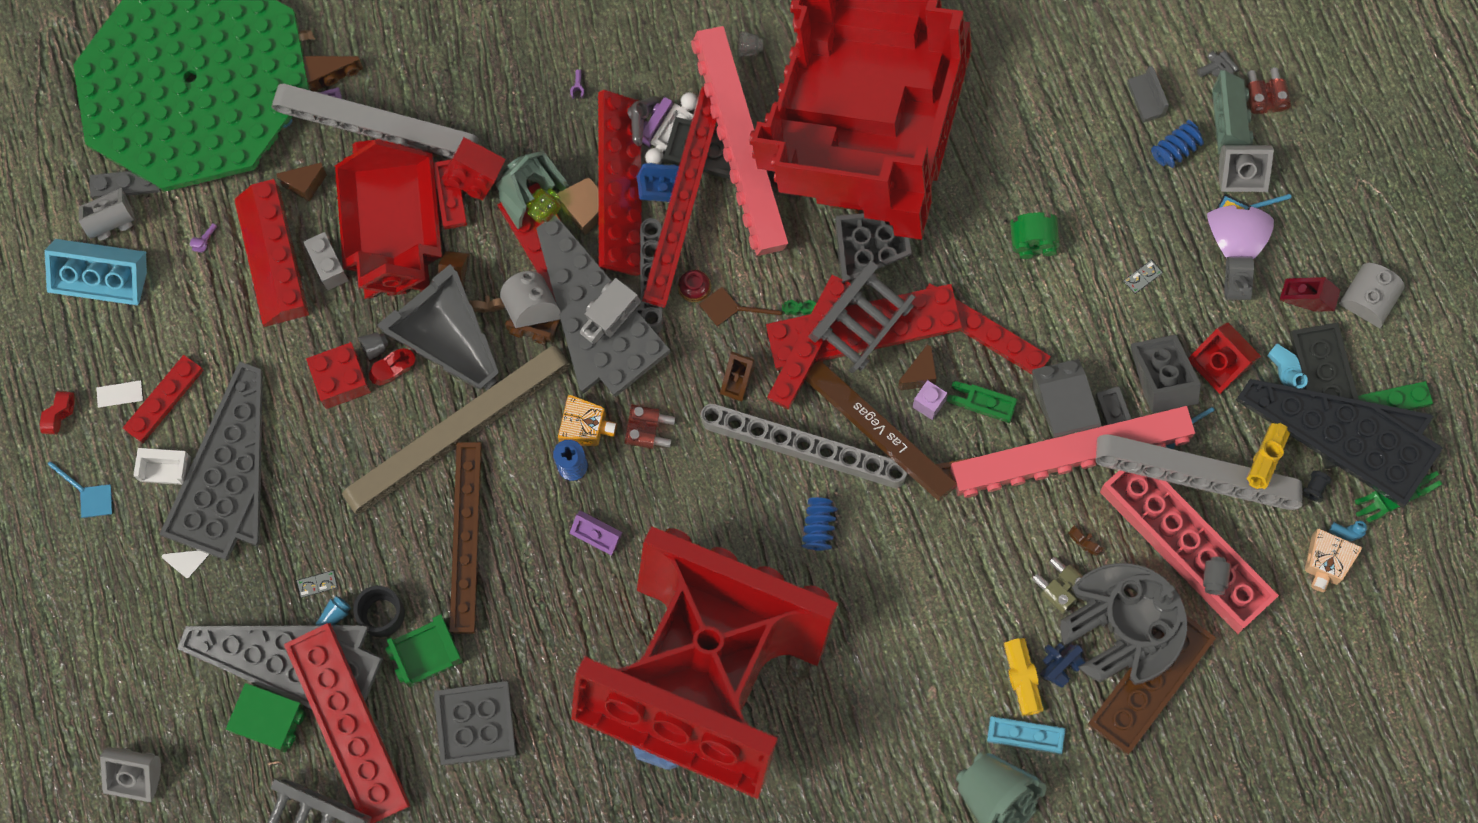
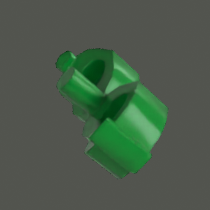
M791 299L782 304V311L786 315L792 314L796 316L799 313L804 316L812 313L816 302L807 300L802 304Z

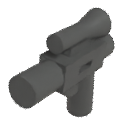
M1226 50L1219 55L1212 51L1207 56L1211 63L1198 68L1197 73L1199 77L1210 73L1218 77L1220 71H1227L1235 75L1234 72H1237L1239 68L1230 59Z

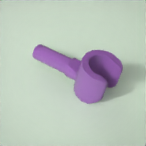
M579 69L576 70L575 85L570 90L573 99L575 91H581V99L585 97L584 89L581 87L582 71Z
M212 223L201 238L193 237L191 239L190 246L193 251L204 252L206 250L207 240L217 228L215 224Z

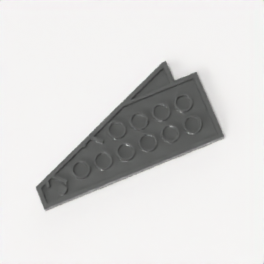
M553 214L536 229L555 300L561 312L559 315L579 389L584 394L601 380L616 397L670 354L671 351L636 309L610 338L604 334L595 344H592L580 334V330L588 321L585 316L587 306L591 301L597 300L602 294L604 286L609 282L612 283V281L559 218ZM594 326L591 331L595 332L598 328Z
M239 361L159 534L164 538L228 561L237 539L256 547L260 544L263 371L261 369Z
M323 625L186 626L177 649L311 708L284 644ZM332 625L366 702L383 657L361 648L370 626Z

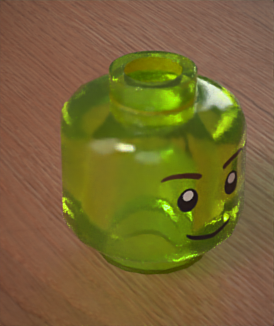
M541 188L537 189L532 195L534 199L526 204L528 208L527 214L540 224L551 221L561 209L558 201L560 196L550 188L547 191Z

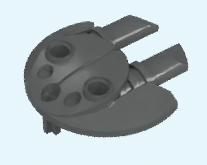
M1115 563L1104 565L1088 572L1072 587L1075 596L1087 601V605L1061 619L1060 629L1064 646L1099 625L1104 626L1106 624L1111 634L1114 633V638L1116 639L1113 647L1078 667L1087 676L1102 682L1124 668L1132 667L1130 680L1136 685L1160 676L1176 661L1186 639V612L1175 588L1160 574L1136 564ZM1133 589L1137 592V595L1129 598L1124 594V591ZM1160 630L1165 636L1161 639H1156L1152 636L1151 632Z

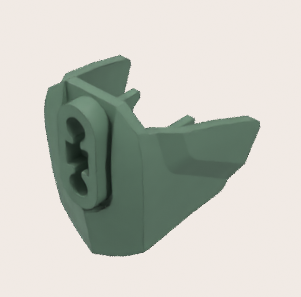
M544 151L516 158L507 165L502 172L503 176L496 183L500 202L517 229L522 227V218L526 212V207L534 200V197L527 189V179L538 183L545 194L549 193L554 187L560 191L570 187Z

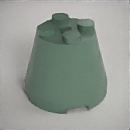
M984 751L975 757L974 763L968 770H962L956 778V781L959 782L958 792L978 823H1027L1037 811L1035 806L1039 796L1042 798L1046 793V785L1039 778Z

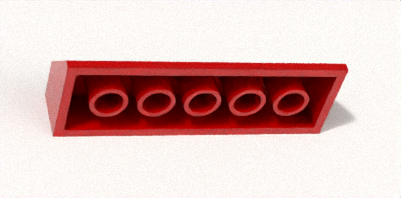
M275 179L252 184L237 196L234 201L262 325L267 327L308 316L309 311L281 190Z

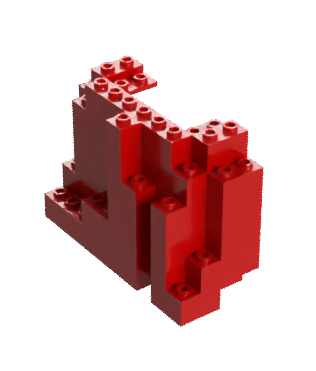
M792 0L790 11L794 13L793 27L794 32L797 33L795 46H792L790 50L789 65L786 64L784 69L785 80L784 83L779 85L778 102L775 101L770 113H766L765 123L757 122L755 131L750 133L749 143L753 146L752 158L756 161L757 169L775 171L774 182H777L780 193L816 198L817 204L863 210L864 218L890 222V226H893L894 236L922 240L932 204V182L938 181L972 52L970 22L964 21V11L942 8L941 0Z

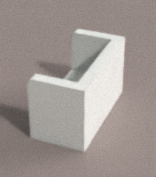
M138 448L134 477L140 482L182 485L190 469L191 457L186 451Z

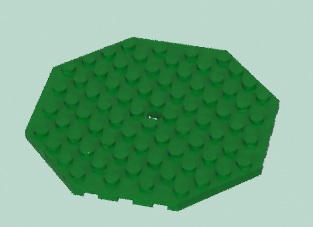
M122 0L73 64L86 146L102 154L115 164L128 169L134 175L152 183L164 192L255 170L260 163L259 159L266 150L269 151L279 137L278 133L293 118V116L277 112L271 107L278 85L287 84L310 90L295 11L277 0ZM190 73L197 75L193 82H186Z

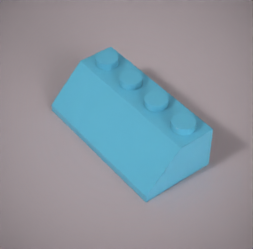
M55 239L45 249L47 293L138 305L147 274L146 252Z

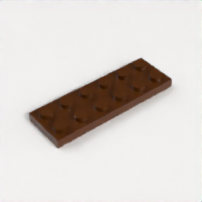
M1187 615L1186 639L1180 655L1172 666L1160 676L1136 685L1130 680L1131 667L1087 724L1127 756L1216 639L1214 635ZM1158 630L1154 638L1161 639L1165 635L1162 631Z

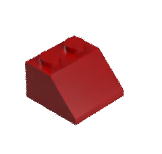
M1227 322L1218 327L1188 359L1191 365L1221 394L1240 378L1261 355Z

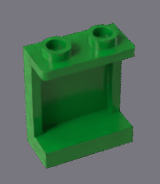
M441 614L433 617V622L396 639H387L389 646L386 647V651L390 660H395L398 665L395 672L400 683L405 682L408 687H412L463 663L446 621Z
M245 683L225 730L286 753L287 749H290L294 744L296 737L294 732L297 725H301L304 720L305 711L303 710L305 707L299 702Z

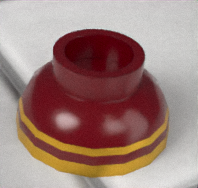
M689 270L680 277L678 291L682 298L688 302H699L709 295L711 282L706 273L701 270Z

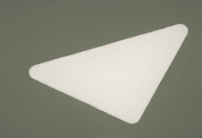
M197 550L163 554L162 558L185 578H189L209 554Z

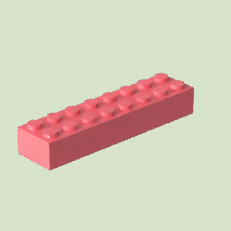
M1119 470L1103 484L1100 493L1237 634L1279 596L1166 481ZM1211 557L1225 558L1226 562L1231 564L1229 586L1225 590V595H1212L1205 592V587L1203 586L1205 562L1211 560Z

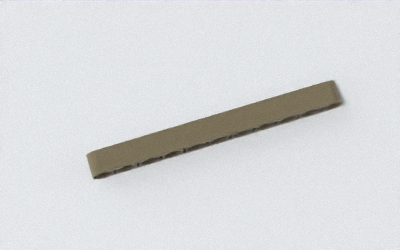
M557 345L549 347L351 484L342 492V496L355 514L363 513L454 450L457 442L467 441L563 374L570 367V362Z

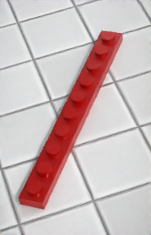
M703 86L699 92L642 297L643 302L665 308L717 121L711 115L710 97L706 96Z

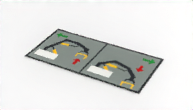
M1151 259L1123 281L1136 294L1163 272Z
M334 570L296 580L300 598L338 588Z

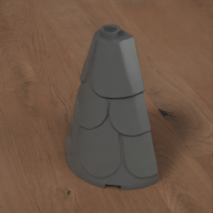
M451 264L436 275L427 288L398 312L395 309L377 324L386 335L443 367V371L479 390L483 388L488 390L498 382L495 378L499 372L485 334L481 333L472 305L469 304L458 273Z

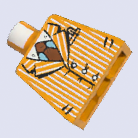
M568 395L558 440L559 442L574 440L582 446H598L601 434L615 436L617 423L605 421L606 413L603 407Z

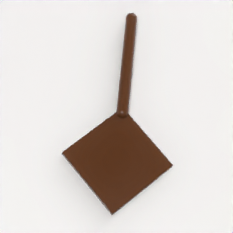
M723 287L699 303V306L717 327L738 311L772 315L783 314L779 310L738 306Z

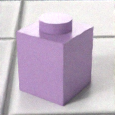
M927 380L915 397L913 408L933 420L946 402L947 392Z

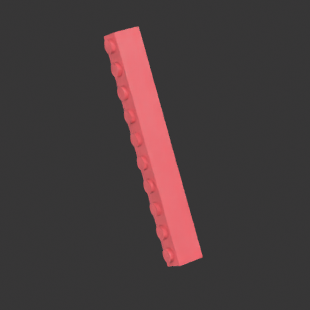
M724 26L697 31L691 46L693 53L698 56V71L705 80V94L711 100V115L714 119H717V135L719 140L723 141L724 159L726 162H729L731 168L730 179L737 188V203L743 208V223L750 232V247L752 250H755L756 256L783 251L788 245L787 237L767 170L757 169L756 161L752 158L753 146L750 145L749 138L751 131L755 130Z
M1184 406L952 463L950 472L953 481L957 483L955 488L957 496L964 495V498L978 495V491L985 489L988 492L1002 489V485L1011 483V486H1018L1024 484L1025 480L1035 478L1036 481L1048 478L1050 473L1058 472L1059 475L1072 472V468L1081 466L1082 469L1094 467L1096 465L1097 438L1101 435L1119 436L1167 448L1166 445L1173 443L1176 446L1187 444L1190 442L1189 439L1195 434L1188 408Z

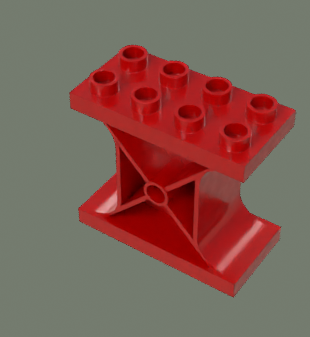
M651 526L643 542L637 591L662 601L667 610L645 654L636 663L627 667L611 668L584 656L575 674L571 720L758 799L766 783L778 738L751 727L743 718L741 711L760 670L769 660L778 656L791 655L818 666L826 647L838 603L830 600L828 593L819 587L807 585L800 588L784 581L783 576L773 568L760 566L754 569L742 564L727 549L713 547L711 550L696 545L681 530L668 528L662 531Z

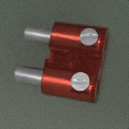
M1278 68L1270 70L1272 79H1270L1269 83H1265L1264 80L1257 81L1255 70L1248 71L1249 84H1247L1246 88L1249 90V104L1252 113H1267L1271 109L1273 112H1280L1291 107L1286 80L1280 79Z
M631 404L624 444L653 449V445L670 448L671 439L656 437V427L658 422L674 425L675 417L660 414V409Z

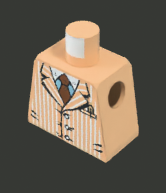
M1317 529L1311 537L1305 571L1315 576L1311 587L1319 592H1325L1329 582L1338 585L1354 563L1362 547Z

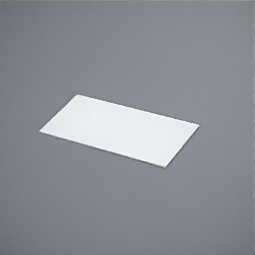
M141 381L96 387L98 408L143 401Z

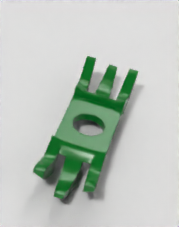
M1437 471L1423 478L1408 503L1418 497L1425 496L1442 485L1439 480L1422 490L1420 489L1439 475ZM1377 491L1354 500L1356 505L1369 503L1373 499L1375 501L1356 513L1357 517L1374 513L1380 508V512L1366 519L1368 523L1381 519L1386 514L1400 507Z

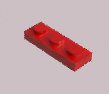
M450 160L433 163L444 230L467 226L462 190L448 185L446 181L441 179Z

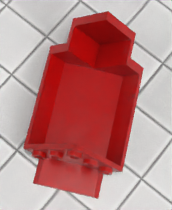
M382 139L355 142L352 144L353 154L345 157L344 160L335 165L343 269L357 272L358 288L364 289V299L374 298V295L381 292L387 293L388 296L407 294V289H415L422 292L430 285L428 264L442 257L433 153Z

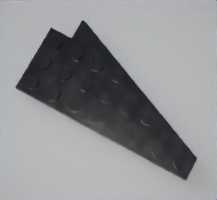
M1255 379L1248 381L1236 399L1237 402L1268 422L1274 424L1281 423L1287 426L1290 436L1402 508L1406 506L1443 449V447L1423 435V432L1434 417L1427 413Z

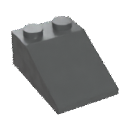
M1177 335L1130 344L1144 397L1152 413L1199 404L1201 383Z
M1079 359L1032 370L1033 390L1054 437L1101 427L1092 392Z

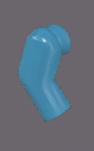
M1356 521L1355 524L1345 528L1333 522L1328 533L1352 542L1366 534L1367 525L1363 521Z

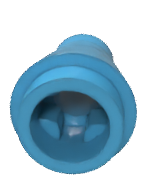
M337 595L334 599L330 598L316 625H325L327 623L336 625L349 615L348 611L351 609V606Z

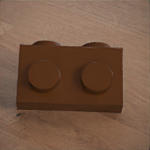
M510 318L509 321H506L505 326L512 336L523 338L524 335L532 338V341L538 344L545 345L546 342L553 344L561 319L515 328Z

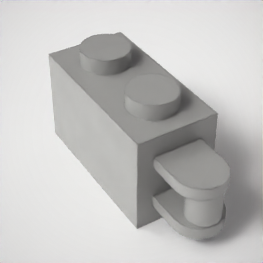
M617 278L612 283H607L602 289V294L599 298L591 301L587 306L585 316L588 321L580 330V334L592 344H595L604 334L610 338L641 303L638 295ZM594 326L598 328L595 332L591 331Z

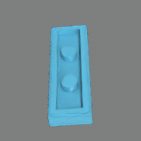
M991 716L987 742L1062 754L1065 728Z

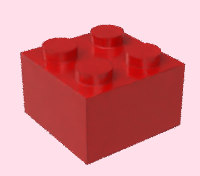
M463 137L441 179L446 181L448 185L467 192L471 197L483 201L506 159Z
M351 342L306 358L320 401L326 409L371 393L357 351Z

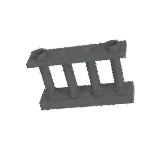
M873 261L865 265L808 336L813 342H817L820 338L822 340L826 339L853 361L854 364L848 370L851 373L857 369L860 371L864 369L870 361L867 358L901 314L905 317L914 306L911 302L915 296L911 294L903 300L876 278L877 275L874 271L878 266ZM864 284L867 286L871 285L898 308L890 319L861 296L862 292L859 290ZM849 302L852 304L856 303L883 326L875 337L847 314L848 311L844 308ZM835 320L844 323L869 344L861 355L832 332L833 329L830 326Z
M283 776L274 779L270 788L277 791L278 798L267 823L279 822L286 803L291 798L299 801L301 806L294 823H305L310 810L313 809L322 812L323 819L321 823H332L336 819L345 823H370L372 818Z

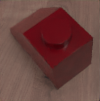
M1326 277L1286 278L1279 300L1314 312L1335 311L1341 290Z

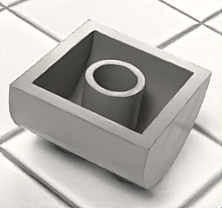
M1223 145L1219 157V185L1221 192H1268L1274 153L1272 145Z
M122 188L79 206V223L90 239L97 237L99 241L104 240L111 235V230L117 227L120 231L127 230L133 225L131 221L135 220L131 205Z
M1365 263L1356 274L1340 300L1339 305L1376 327L1381 328L1405 289V284L1390 269L1375 263Z
M534 271L520 272L510 277L503 284L500 297L515 328L560 319V309L541 274Z
M105 748L100 756L103 793L152 802L161 773V760L159 756L153 753L135 752L127 748Z

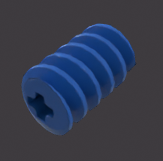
M1187 120L1186 124H1182L1179 126V129H1175L1172 135H1167L1165 140H1161L1158 142V145H1154L1151 148V152L1160 165L1165 166L1167 164L1173 168L1175 167L1174 160L1180 163L1182 161L1181 154L1184 157H1188L1190 155L1188 149L1194 152L1197 150L1195 143L1198 146H1202L1204 141L1198 127L1192 121Z
M574 440L559 442L554 448L553 458L560 475L569 481L581 479L586 474L588 468L582 446Z
M818 497L808 499L810 507L807 508L806 513L810 516L805 518V523L808 525L804 527V532L807 535H804L802 541L805 543L802 545L803 548L816 551L832 549V546L826 543L828 540H833V536L827 534V531L835 529V527L828 524L829 522L836 521V517L830 515L831 512H837V508L831 506L832 500Z

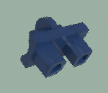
M1059 643L1055 648L1047 645L1044 650L1048 655L1042 660L1047 666L1039 675L1044 680L1051 681L1057 687H1064L1070 678L1063 670L1069 665L1073 671L1077 672L1080 670L1078 667L1086 662L1080 654L1083 651L1082 648L1071 643L1066 647Z

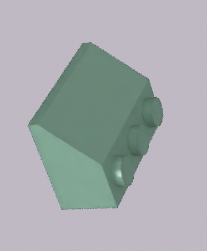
M1220 71L1212 89L1218 154H1220L1223 145L1253 144V132L1249 131L1248 125L1251 122V111L1247 109L1246 102L1249 100V90L1245 88L1244 79L1227 71Z

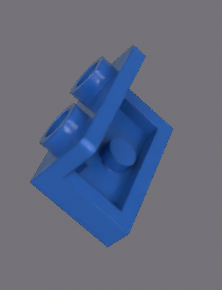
M643 164L637 174L640 200L669 202L679 166L675 164Z

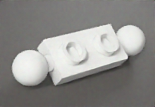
M692 92L685 93L681 98L682 106L673 105L650 142L655 148L647 151L645 156L647 163L662 164L663 152L666 151L675 117L692 121L693 114L689 111L695 109L698 99L696 94Z

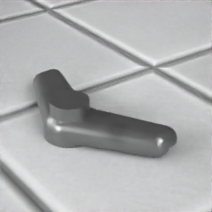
M658 96L637 101L628 108V115L632 119V140L637 146L642 145L644 119L652 112L654 106L660 103Z

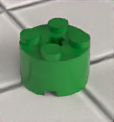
M1043 212L1026 213L1017 216L1018 221L1014 222L1013 219L1010 221L1012 250L1019 254V258L1030 259L1034 255L1053 256L1057 254L1060 242L1058 218L1056 215L1051 214V218L1045 217Z

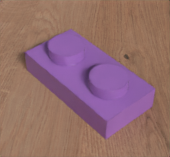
M666 97L663 98L661 103H657L654 106L649 122H644L642 143L648 147H651L652 144L650 142L673 107L672 101Z
M580 510L576 514L569 534L612 556L617 549L623 532Z

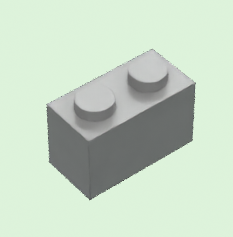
M325 232L304 241V245L327 291L349 281Z

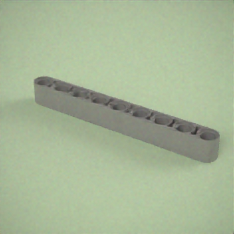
M287 84L278 85L271 106L275 111L286 115L402 144L411 148H419L423 151L452 158L463 137L478 144L479 140L477 136L471 133Z
M708 404L701 411L702 424L709 431L892 488L901 487L906 481L907 472L890 458L716 404ZM711 413L716 414L718 419L710 422L706 419L707 415ZM736 420L741 423V426L732 429L729 427V423ZM758 427L762 428L764 433L760 436H755L751 431ZM777 435H784L787 440L783 443H778L774 438ZM800 442H807L810 447L807 450H801L797 445ZM823 449H830L833 455L823 457L820 452ZM846 456H852L856 459V462L850 465L846 464L843 459ZM869 463H875L879 466V469L871 472L866 466ZM893 470H898L902 473V477L894 479L889 473Z
M1109 434L1101 435L1097 438L1096 463L1100 466L1286 510H1296L1302 507V482L1299 479L1273 473L1266 489H1255L1249 486V482L1246 479L1251 469L1249 467Z

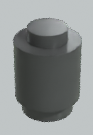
M1211 557V560L1205 562L1203 586L1206 593L1225 595V590L1229 586L1231 564L1227 563L1225 558Z

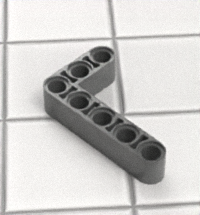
M649 218L641 224V307H636V310L645 321L651 317L658 319L655 324H649L657 334L663 328V308L642 301L648 279L646 277L650 272L654 258L646 255L648 252L656 250L662 229L661 223L657 219ZM650 229H655L658 231L654 235L646 234L647 231Z

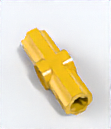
M1271 423L1268 427L1262 444L1253 457V464L1246 478L1249 486L1255 489H1266L1269 485L1277 463L1284 454L1283 449L1290 435L1287 426L1281 423Z
M1025 638L1005 642L1003 645L1010 668L1008 669L1010 683L1013 691H1016L1022 716L1043 712L1037 687L1038 676L1034 664H1031Z

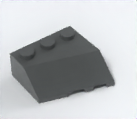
M864 213L835 217L839 267L843 283L855 279L870 261H873L878 266L877 269L911 255L910 238L894 236L893 226H890V222L864 218Z

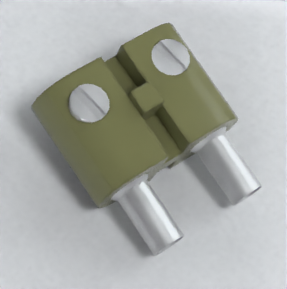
M1053 557L1049 563L1060 572L1059 577L1050 584L1039 574H1036L1032 580L1044 590L1042 595L1061 613L1066 614L1079 600L1075 596L1072 587L1083 575L1071 564L1066 567L1056 557Z

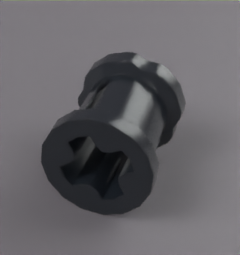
M1313 470L1310 474L1312 478L1307 488L1302 490V494L1312 501L1322 502L1324 499L1322 495L1326 486L1331 484L1332 478L1323 472Z

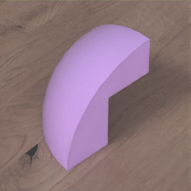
M1231 205L1207 213L1211 231L1226 258L1252 256L1254 259L1265 247L1273 231L1274 219L1266 212L1254 207H1250V210L1236 209L1235 205Z

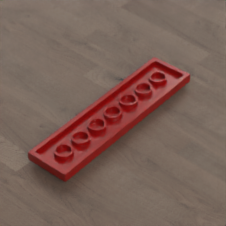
M602 90L598 92L599 267L638 276L641 274L642 200L639 198L637 174L641 169V146H637L632 140V119L628 115V108L639 100Z
M948 284L898 295L903 300L911 294L915 296L911 302L914 306L905 317L901 314L873 350L962 331L952 285ZM886 298L869 301L889 319L898 309ZM857 304L844 308L848 311L847 314L874 337L883 328L878 321ZM810 315L766 324L776 371L782 370ZM835 321L832 332L857 353L863 352L869 344L844 323ZM825 340L814 363L845 355L829 341Z
M331 623L320 626L285 643L284 647L355 810L371 816L370 823H376L411 806Z

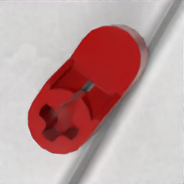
M401 348L393 351L384 359L375 362L369 371L370 381L375 385L381 386L392 382L401 374L408 372L415 362L414 353L407 348Z
M56 392L53 405L41 413L40 432L42 434L57 435L59 433L61 421L73 414L75 404L73 392Z

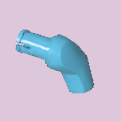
M1277 343L1267 357L1278 367L1281 383L1290 387H1305L1308 378L1305 374L1303 375L1297 356Z

